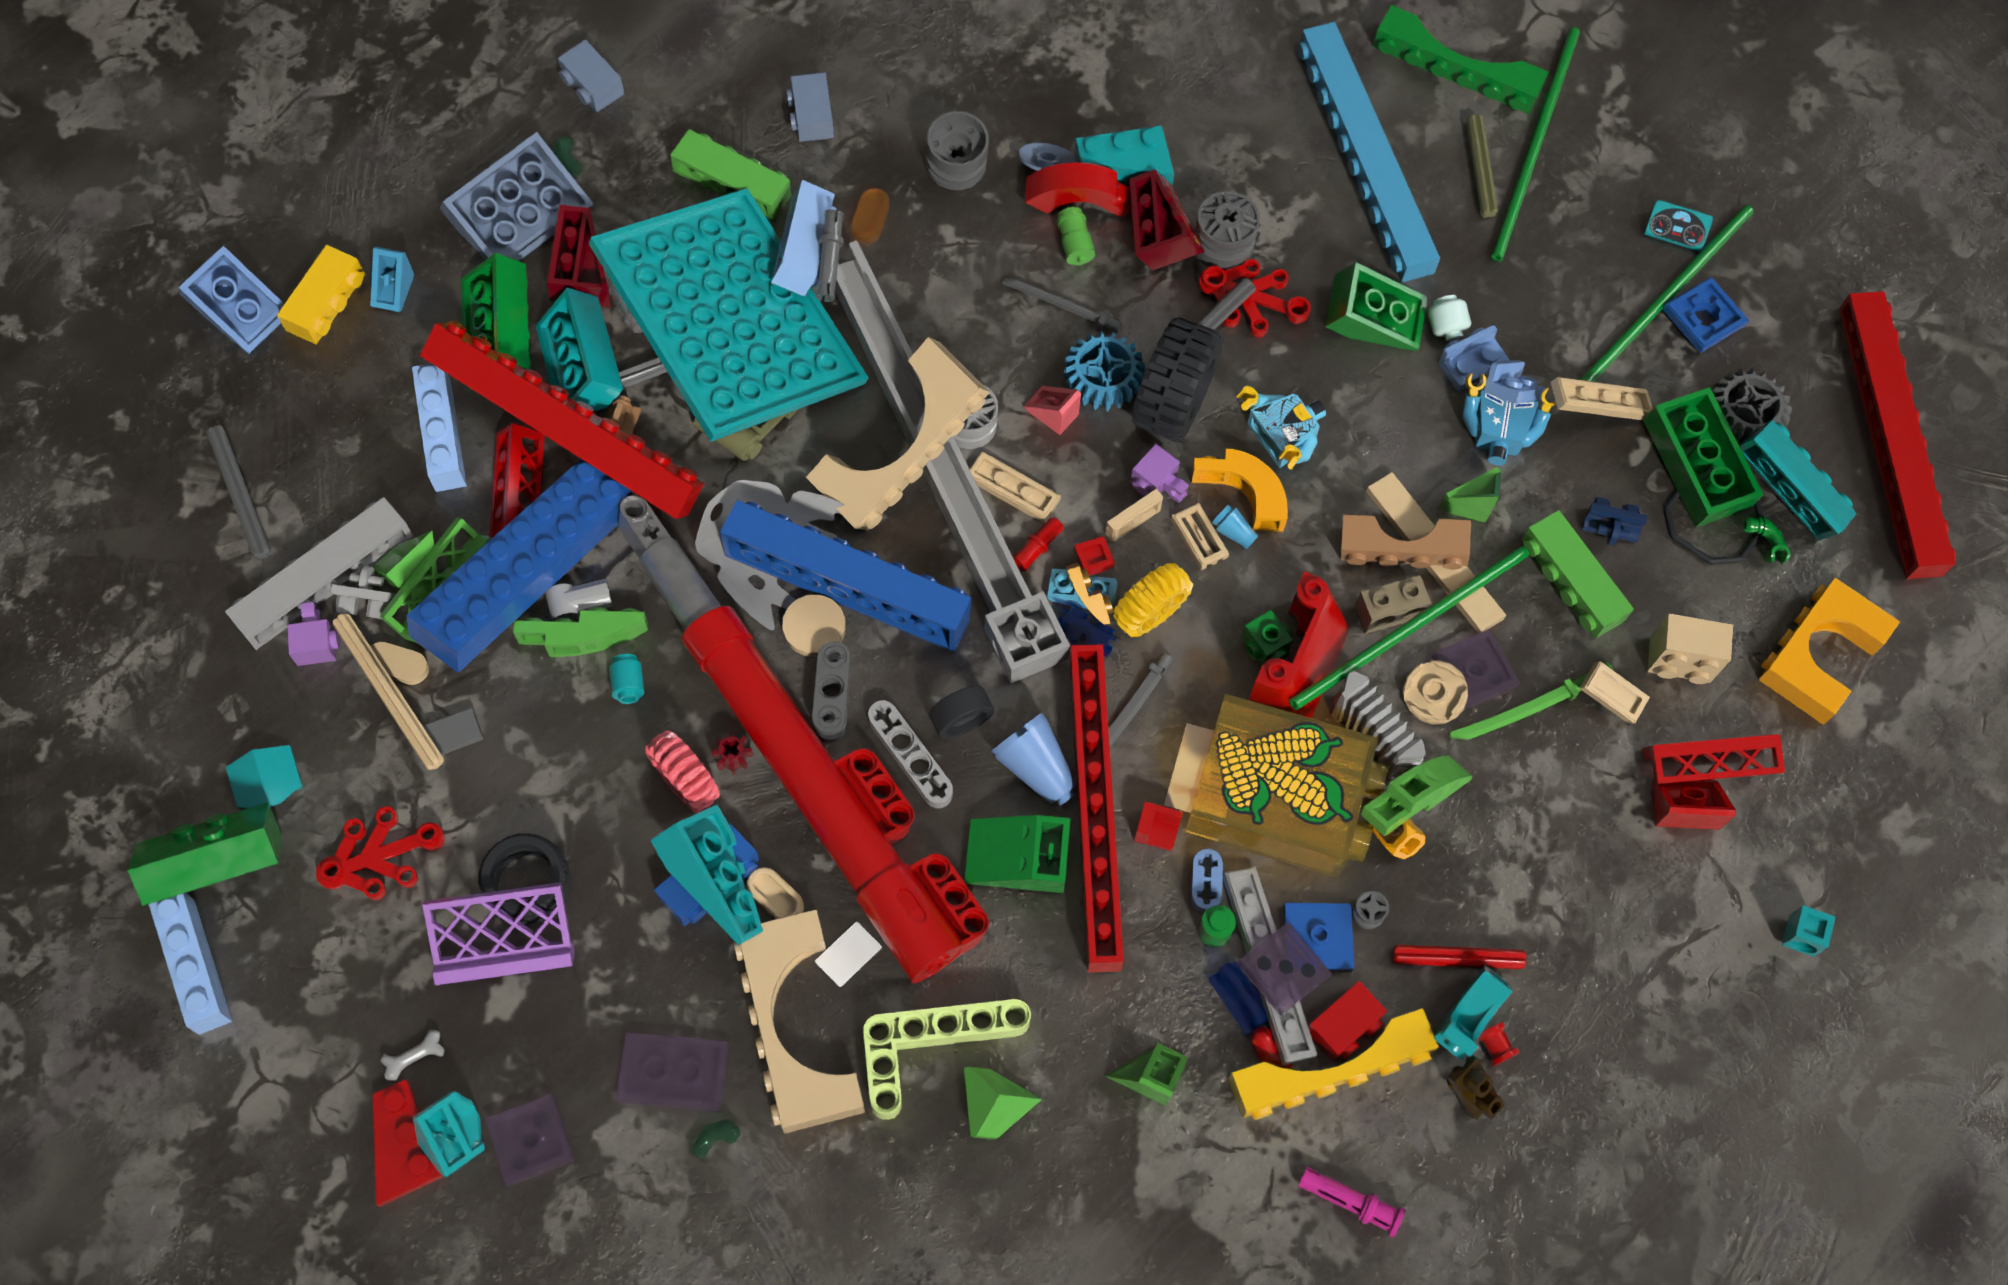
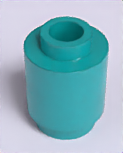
M620 654L613 657L612 664L609 666L612 697L619 700L622 704L637 702L644 695L641 663L638 661L637 656L633 654Z

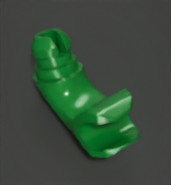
M1761 515L1756 518L1748 517L1744 520L1743 528L1747 533L1755 532L1759 536L1767 538L1770 549L1764 555L1766 562L1772 564L1775 560V554L1779 556L1781 564L1789 560L1791 552L1786 545L1782 532L1770 519Z

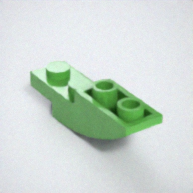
M594 607L589 611L580 610L579 622L567 618L551 622L533 617L526 618L524 621H514L513 633L519 644L544 645L549 657H569L599 652L623 644L647 631L649 624L645 612H640L637 609L625 608L622 611H608L605 608Z
M1449 755L1433 758L1391 781L1387 791L1363 807L1361 815L1385 837L1422 809L1429 811L1472 779V775Z

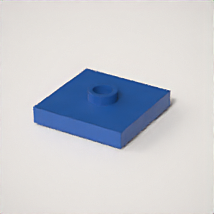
M1284 903L1285 958L1293 964V971H1301V966L1309 963L1314 966L1315 971L1353 972L1354 950L1351 904Z

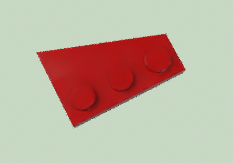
M406 1079L373 1094L376 1206L378 1207L443 1178L418 1145L413 1117L420 1113V1109L410 1083Z

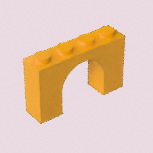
M1834 578L1827 586L1821 583L1810 597L1814 601L1810 609L1805 606L1794 619L1798 626L1794 631L1788 629L1777 644L1782 648L1777 654L1773 651L1769 654L1761 665L1765 671L1759 678V681L1823 725L1837 713L1851 693V690L1821 670L1813 661L1809 651L1810 635L1819 631L1834 632L1842 635L1873 656L1887 642L1900 623L1899 620L1837 578Z

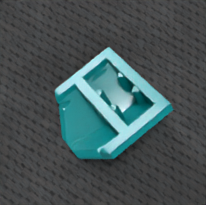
M290 745L251 750L226 767L236 806L239 809H248L268 802L270 807L281 804L294 791H298L303 787Z
M455 1091L449 1092L413 1117L418 1145L443 1177L449 1176L485 1149L481 1135V1118L473 1102Z

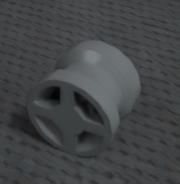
M1377 891L1362 893L1352 908V918L1355 923L1364 929L1379 927L1389 912V903L1386 897Z

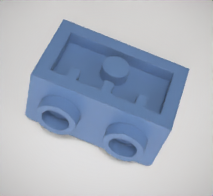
M1495 325L1486 329L1483 327L1478 328L1468 338L1460 342L1454 340L1443 348L1438 364L1457 392L1467 387L1465 377L1469 373H1472L1471 383L1473 385L1480 381V374L1486 375L1493 362L1510 361L1494 338L1498 331Z
M1520 360L1493 362L1485 375L1486 385L1484 393L1513 403L1541 400V393L1546 388L1536 385V379L1521 376L1525 362Z

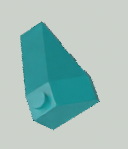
M718 805L675 823L650 840L670 874L738 945L764 932L753 895L744 886L741 875L746 872L743 862H737L733 846L737 842L734 833Z

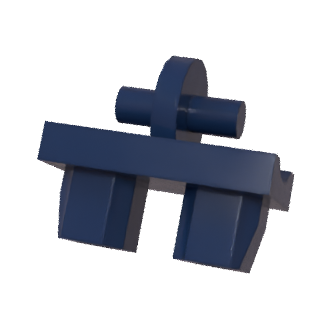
M1596 497L1594 502L1591 503L1582 523V530L1607 536V545L1615 546L1617 539L1637 543L1642 528L1647 522V515L1640 514L1639 506L1627 504L1623 505L1622 509L1610 507L1611 503L1608 499Z

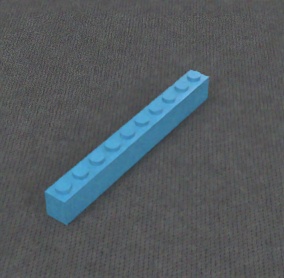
M1332 22L1304 29L1300 43L1297 44L1298 55L1307 65L1308 78L1311 83L1314 82L1317 88V97L1320 105L1325 106L1328 124L1331 129H1335L1338 136L1339 149L1341 152H1345L1348 159L1349 172L1352 176L1356 177L1359 195L1362 200H1366L1369 207L1370 220L1373 224H1376L1379 230V239L1382 247L1387 248L1393 272H1397L1401 283L1434 274L1440 256L1336 23Z

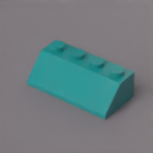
M566 288L535 327L550 385L563 388L568 392L567 397L575 402L580 401L588 404L595 412L607 408L620 395L623 386L598 297Z
M1774 420L1763 424L1739 445L1747 462L1818 541L1840 534L1857 514L1852 508L1853 503L1845 494L1836 491L1831 485L1832 480L1829 475L1823 470L1817 469L1810 462L1811 457L1803 447L1796 446L1789 438V431L1781 423H1775Z

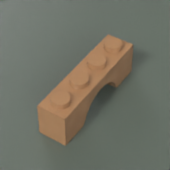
M1343 515L1341 561H1347L1352 565L1379 562L1380 565L1387 567L1396 566L1398 563L1411 564L1415 568L1443 565L1444 568L1450 570L1460 569L1462 566L1468 567L1471 520L1439 519L1433 530L1426 536L1413 541H1401L1387 535L1380 528L1375 516Z

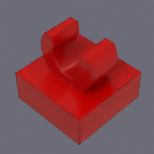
M1104 536L1074 545V552L1082 570L1087 568L1089 576L1114 568L1115 561Z

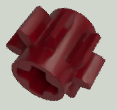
M730 732L729 737L723 740L717 737L716 740L719 747L712 750L711 754L714 759H720L717 763L718 770L721 771L726 767L731 771L732 775H735L736 770L741 767L748 769L746 757H752L753 751L751 748H744L748 743L747 737L743 736L739 740L734 737L733 732ZM728 751H730V752H732V753H735L736 751H738V755H736V756H734L733 754H729V755L727 756L726 753H727Z

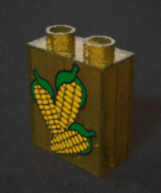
M1225 694L1185 833L1337 878L1348 859L1363 863L1370 844L1373 825L1359 821L1358 817L1363 798L1371 801L1381 795L1385 784L1388 764L1373 760L1378 738Z

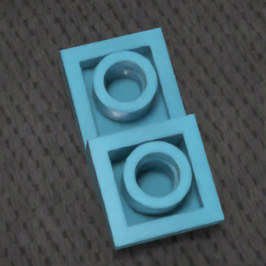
M1052 569L1047 595L1048 600L1088 609L1077 594L1068 571ZM1089 576L1092 587L1087 588V592L1100 589L1102 597L1109 596L1112 608L1114 609L1118 585L1116 578Z

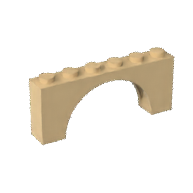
M928 337L908 360L921 381L925 397L923 423L916 440L909 450L892 464L869 471L856 470L844 463L839 457L826 454L806 477L823 496L844 504V506L836 509L855 529L868 531V529H872L880 523L883 512L901 499L902 491L909 483L919 479L923 473L922 468L930 460L937 458L942 453L945 442L963 429L964 421L971 413H975L982 408L986 401L984 398L990 393L939 341Z
M817 909L761 923L764 932L740 945L733 941L737 960H744L747 972L741 973V979L745 993L751 992L754 1004L749 1005L748 1010L752 1026L759 1024L761 1037L756 1038L755 1041L759 1058L767 1059L769 1070L764 1071L763 1076L767 1092L774 1091L777 1103L770 1105L775 1126L782 1125L785 1134L865 1113L856 1073L829 1075L803 1066L784 1049L775 1032L774 1005L784 979L802 960L817 952L826 950Z

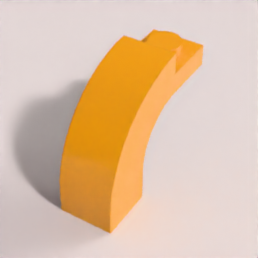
M1227 448L1225 449L1223 459H1217L1213 456L1194 458L1191 483L1225 484L1237 488L1244 493L1251 504L1253 531H1284L1287 522V498L1279 478L1268 465L1251 454Z

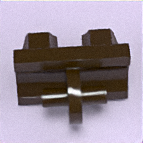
M1474 1055L1468 1056L1463 1067L1455 1066L1447 1078V1084L1450 1090L1459 1097L1468 1116L1477 1120L1481 1114H1484L1492 1119L1503 1109L1505 1104L1502 1098L1497 1095L1492 1079L1486 1074L1477 1057Z

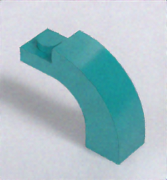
M1484 965L1451 1007L1438 1027L1434 1039L1460 1060L1466 1054L1471 1057L1479 1047V1037L1483 1029L1513 992L1512 986Z

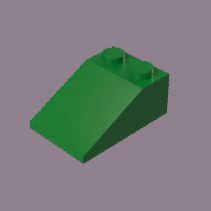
M1355 262L1334 276L1325 327L1351 339L1417 351L1419 350L1428 297Z

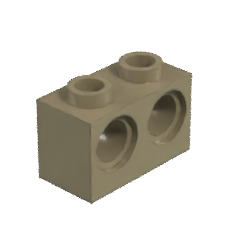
M1418 575L1361 591L1354 607L1363 630L1367 634L1406 623L1430 607L1431 601L1422 578Z

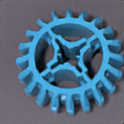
M1100 331L1098 338H1094L1089 333L1086 341L1079 339L1076 342V347L1069 349L1068 356L1064 361L1065 369L1063 376L1067 380L1066 386L1068 389L1079 390L1083 406L1092 402L1095 410L1098 409L1099 405H1104L1108 412L1111 404H1115L1120 409L1123 401L1130 403L1133 400V395H1138L1146 367L1145 363L1142 362L1143 356L1141 352H1136L1135 343L1126 345L1127 339L1125 336L1118 340L1115 339L1114 331L1110 334V337H1104L1103 332ZM1098 356V357H1097L1096 359H1094V360H1089V361H1087V360L1090 359V358H1093V357ZM1122 378H1126L1121 383L1111 386V384H1113L1114 382L1121 381Z

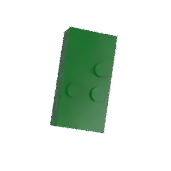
M1710 387L1656 405L1643 420L1695 528L1750 509L1764 496Z
M269 802L229 815L219 813L207 818L203 823L194 826L192 824H183L173 829L171 833L136 843L127 871L142 906L277 864L282 834Z

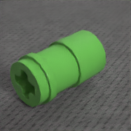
M1070 207L1059 212L1057 215V227L1061 232L1062 245L1067 262L1071 265H1082L1091 261L1095 257V250L1091 235L1087 230L1086 217L1083 211L1078 207Z

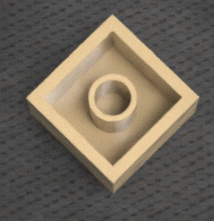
M1668 614L1650 637L1647 672L1656 673L1659 677L1666 679L1685 678L1695 684L1711 683L1731 661L1733 625Z

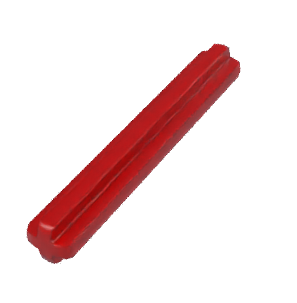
M1397 944L1393 948V961L1396 964L1480 968L1486 965L1488 968L1523 969L1527 961L1526 952L1521 949Z

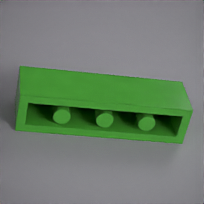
M689 129L670 155L675 173L721 196L748 188L765 217L773 222L792 196L790 179L783 173L772 171L762 166L756 159H748L738 154L733 148L722 146L712 141L706 134H698Z
M1560 510L1528 528L1522 538L1523 545L1528 549L1529 555L1534 557L1540 564L1546 579L1553 582L1558 588L1563 602L1567 606L1572 607L1578 615L1581 626L1587 632H1590L1596 639L1627 620L1634 608Z

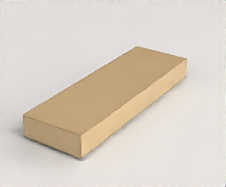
M983 451L970 467L978 487L1043 524L1060 501L1061 496Z

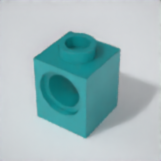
M1802 905L1789 915L1781 946L1815 957L1829 947L1836 917Z

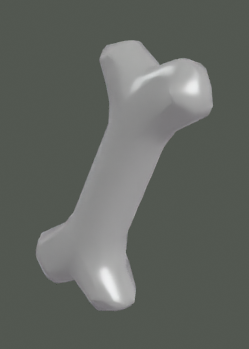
M428 1030L420 1044L398 1056L382 1054L381 1063L386 1067L385 1078L389 1081L398 1080L401 1071L405 1067L426 1055L432 1054L442 1057L445 1049L439 1044L440 1033L436 1030Z

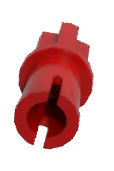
M1049 518L1034 535L1030 534L1027 537L1028 541L1012 556L1019 570L1026 572L1041 554L1048 552L1047 547L1064 530L1063 524L1057 518Z

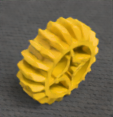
M1167 563L1159 566L1156 570L1150 571L1148 575L1141 578L1139 582L1134 584L1125 593L1124 597L1118 601V605L1115 606L1113 617L1117 621V625L1130 637H1139L1144 633L1148 634L1150 630L1156 628L1181 607V604L1191 594L1193 583L1189 579L1188 574L1176 563Z

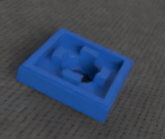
M1712 277L1666 303L1662 309L1699 353L1704 352L1740 330L1749 322V319ZM1705 311L1709 313L1713 318V323L1709 326L1701 325L1702 321L1697 318L1695 312Z

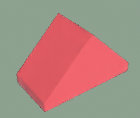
M1041 386L1023 407L1038 420L1061 435L1079 415L1081 393L1077 389Z

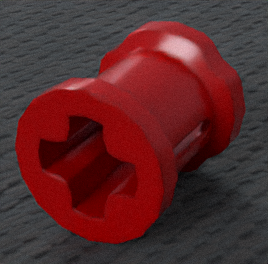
M1503 1022L1483 1031L1479 1037V1041H1483L1492 1057L1490 1063L1493 1067L1520 1053L1518 1048H1513L1505 1034Z

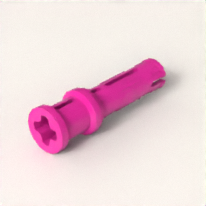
M1308 1166L1298 1187L1358 1215V1219L1362 1223L1367 1224L1370 1222L1388 1231V1236L1392 1238L1396 1235L1406 1211L1402 1207L1396 1209L1378 1200V1195L1368 1194L1367 1196Z

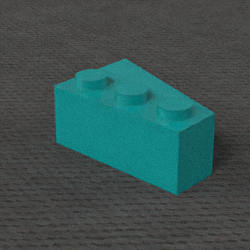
M1162 125L1076 138L1074 154L1077 160L1076 163H1090L1112 169L1117 172V181L1129 186L1131 178L1156 169L1173 186L1174 171Z

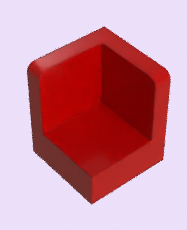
M1145 802L1134 841L1172 851L1183 812Z

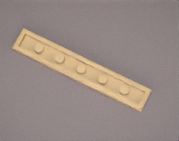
M1393 472L1367 487L1366 493L1404 541L1420 539L1429 534L1435 527ZM1430 565L1426 568L1447 595L1475 577L1466 566L1456 570L1446 569L1443 565ZM1481 587L1456 604V607L1478 635L1506 617V614L1484 587Z

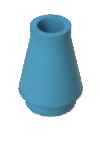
M1229 504L1212 522L1217 527V532L1242 545L1245 549L1259 536L1253 531L1237 508L1233 509Z

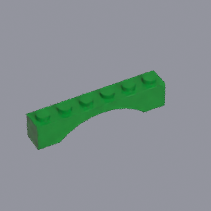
M1393 5L1390 6L1379 26L1373 48L1380 50L1384 54H1390L1406 61L1410 65L1420 67L1438 77L1448 79L1459 84L1461 87L1469 88L1485 95L1489 99L1497 100L1527 114L1530 113L1549 73L1524 61L1491 63L1460 55L1436 40L1423 26L1417 15Z

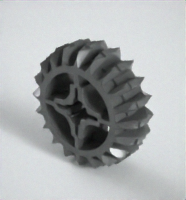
M1740 368L1734 374L1731 372L1726 374L1723 379L1721 378L1716 382L1714 389H1712L1737 442H1744L1763 425L1762 418L1764 413H1769V421L1774 420L1775 423H1781L1785 428L1790 422L1789 415L1793 407L1789 406L1788 403L1791 396L1782 395L1785 386L1777 387L1775 385L1776 378L1771 380L1765 378V371L1760 373V375H1756L1753 368L1748 370L1747 373ZM1735 393V402L1729 404L1728 395Z

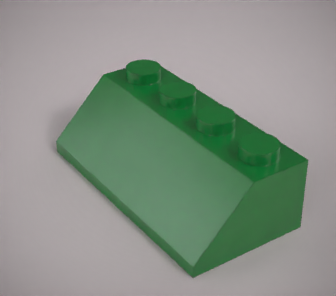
M494 253L461 278L462 325L466 327V333L487 340L492 344L491 349L499 354L506 353L517 360L518 366L525 370L530 369L526 264Z

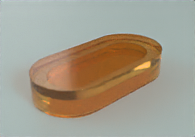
M869 189L861 195L852 221L853 237L860 243H873L881 235L890 207L889 197L883 190Z

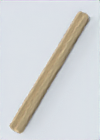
M339 614L333 620V626L426 769L435 770L444 763V758L351 616L349 614Z

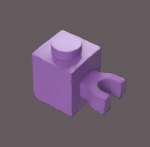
M1157 444L1132 469L1130 483L1143 496L1148 495L1155 489L1160 493L1165 490L1171 498L1180 503L1187 495L1186 490L1189 487V484L1176 477L1180 461Z
M314 602L302 603L301 616L303 623L287 625L290 657L297 666L337 661L336 649H340L341 646L339 633L332 628L327 619L320 620V611L315 609Z

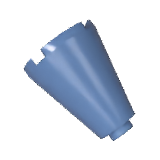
M1042 713L991 751L999 762L1048 803L1053 804L1057 801L1061 806L1075 795V792L1072 790L1077 785L1049 722Z

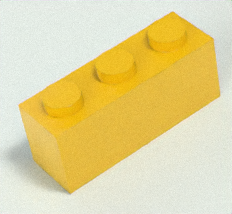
M326 245L277 314L285 331L313 344H317L321 337L328 333L331 323L337 314L344 310L352 292L362 284L365 273L358 259Z

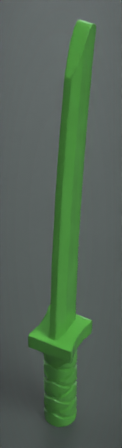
M1608 662L1604 663L1606 666L1613 670L1612 666ZM1588 673L1573 681L1569 678L1559 688L1506 712L1452 731L1449 737L1469 740L1514 723L1567 698L1571 701L1581 691L1579 688Z

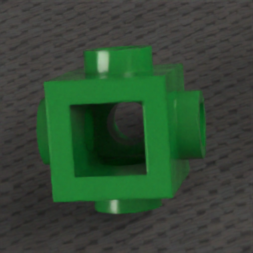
M1272 610L1246 624L1241 636L1245 642V649L1248 655L1253 660H1258L1261 666L1270 659L1278 658L1284 660L1287 658L1293 642L1290 628L1286 623H1280Z

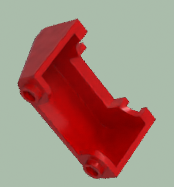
M1305 571L1288 611V615L1294 616L1297 620L1298 628L1296 634L1304 637L1293 663L1278 658L1270 659L1264 663L1246 706L1249 710L1289 727L1301 722H1310L1321 695L1298 710L1291 707L1289 700L1332 672L1349 630L1348 623L1326 582Z

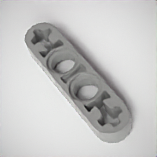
M885 700L873 703L868 711L869 724L926 803L934 808L947 806L953 798L951 781L891 702ZM878 711H881L883 714L889 712V723L893 727L889 732L888 726L882 719L876 721ZM898 734H904L910 738L911 742L907 748L898 749L892 744L893 738ZM923 759L929 764V769L923 774H916L910 768L913 761ZM932 776L933 782L937 786V788H946L944 790L945 797L940 798V796L935 795L934 797L931 796L933 794V788L928 780Z

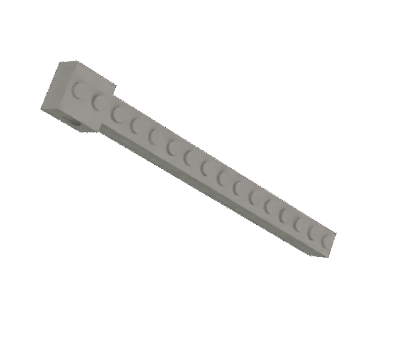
M856 240L849 243L853 260L840 265L838 263L835 293L911 447L920 432L924 419L925 397L923 387L916 371L908 362L913 353ZM950 437L943 445L942 453L937 458L930 460L922 468L923 475L990 611L989 614L985 615L984 630L1011 684L1069 659L1070 644L1044 591L1033 596L1031 595L954 437Z

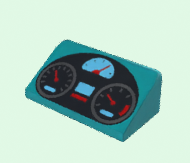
M1657 200L1650 211L1644 235L1701 252L1713 217Z

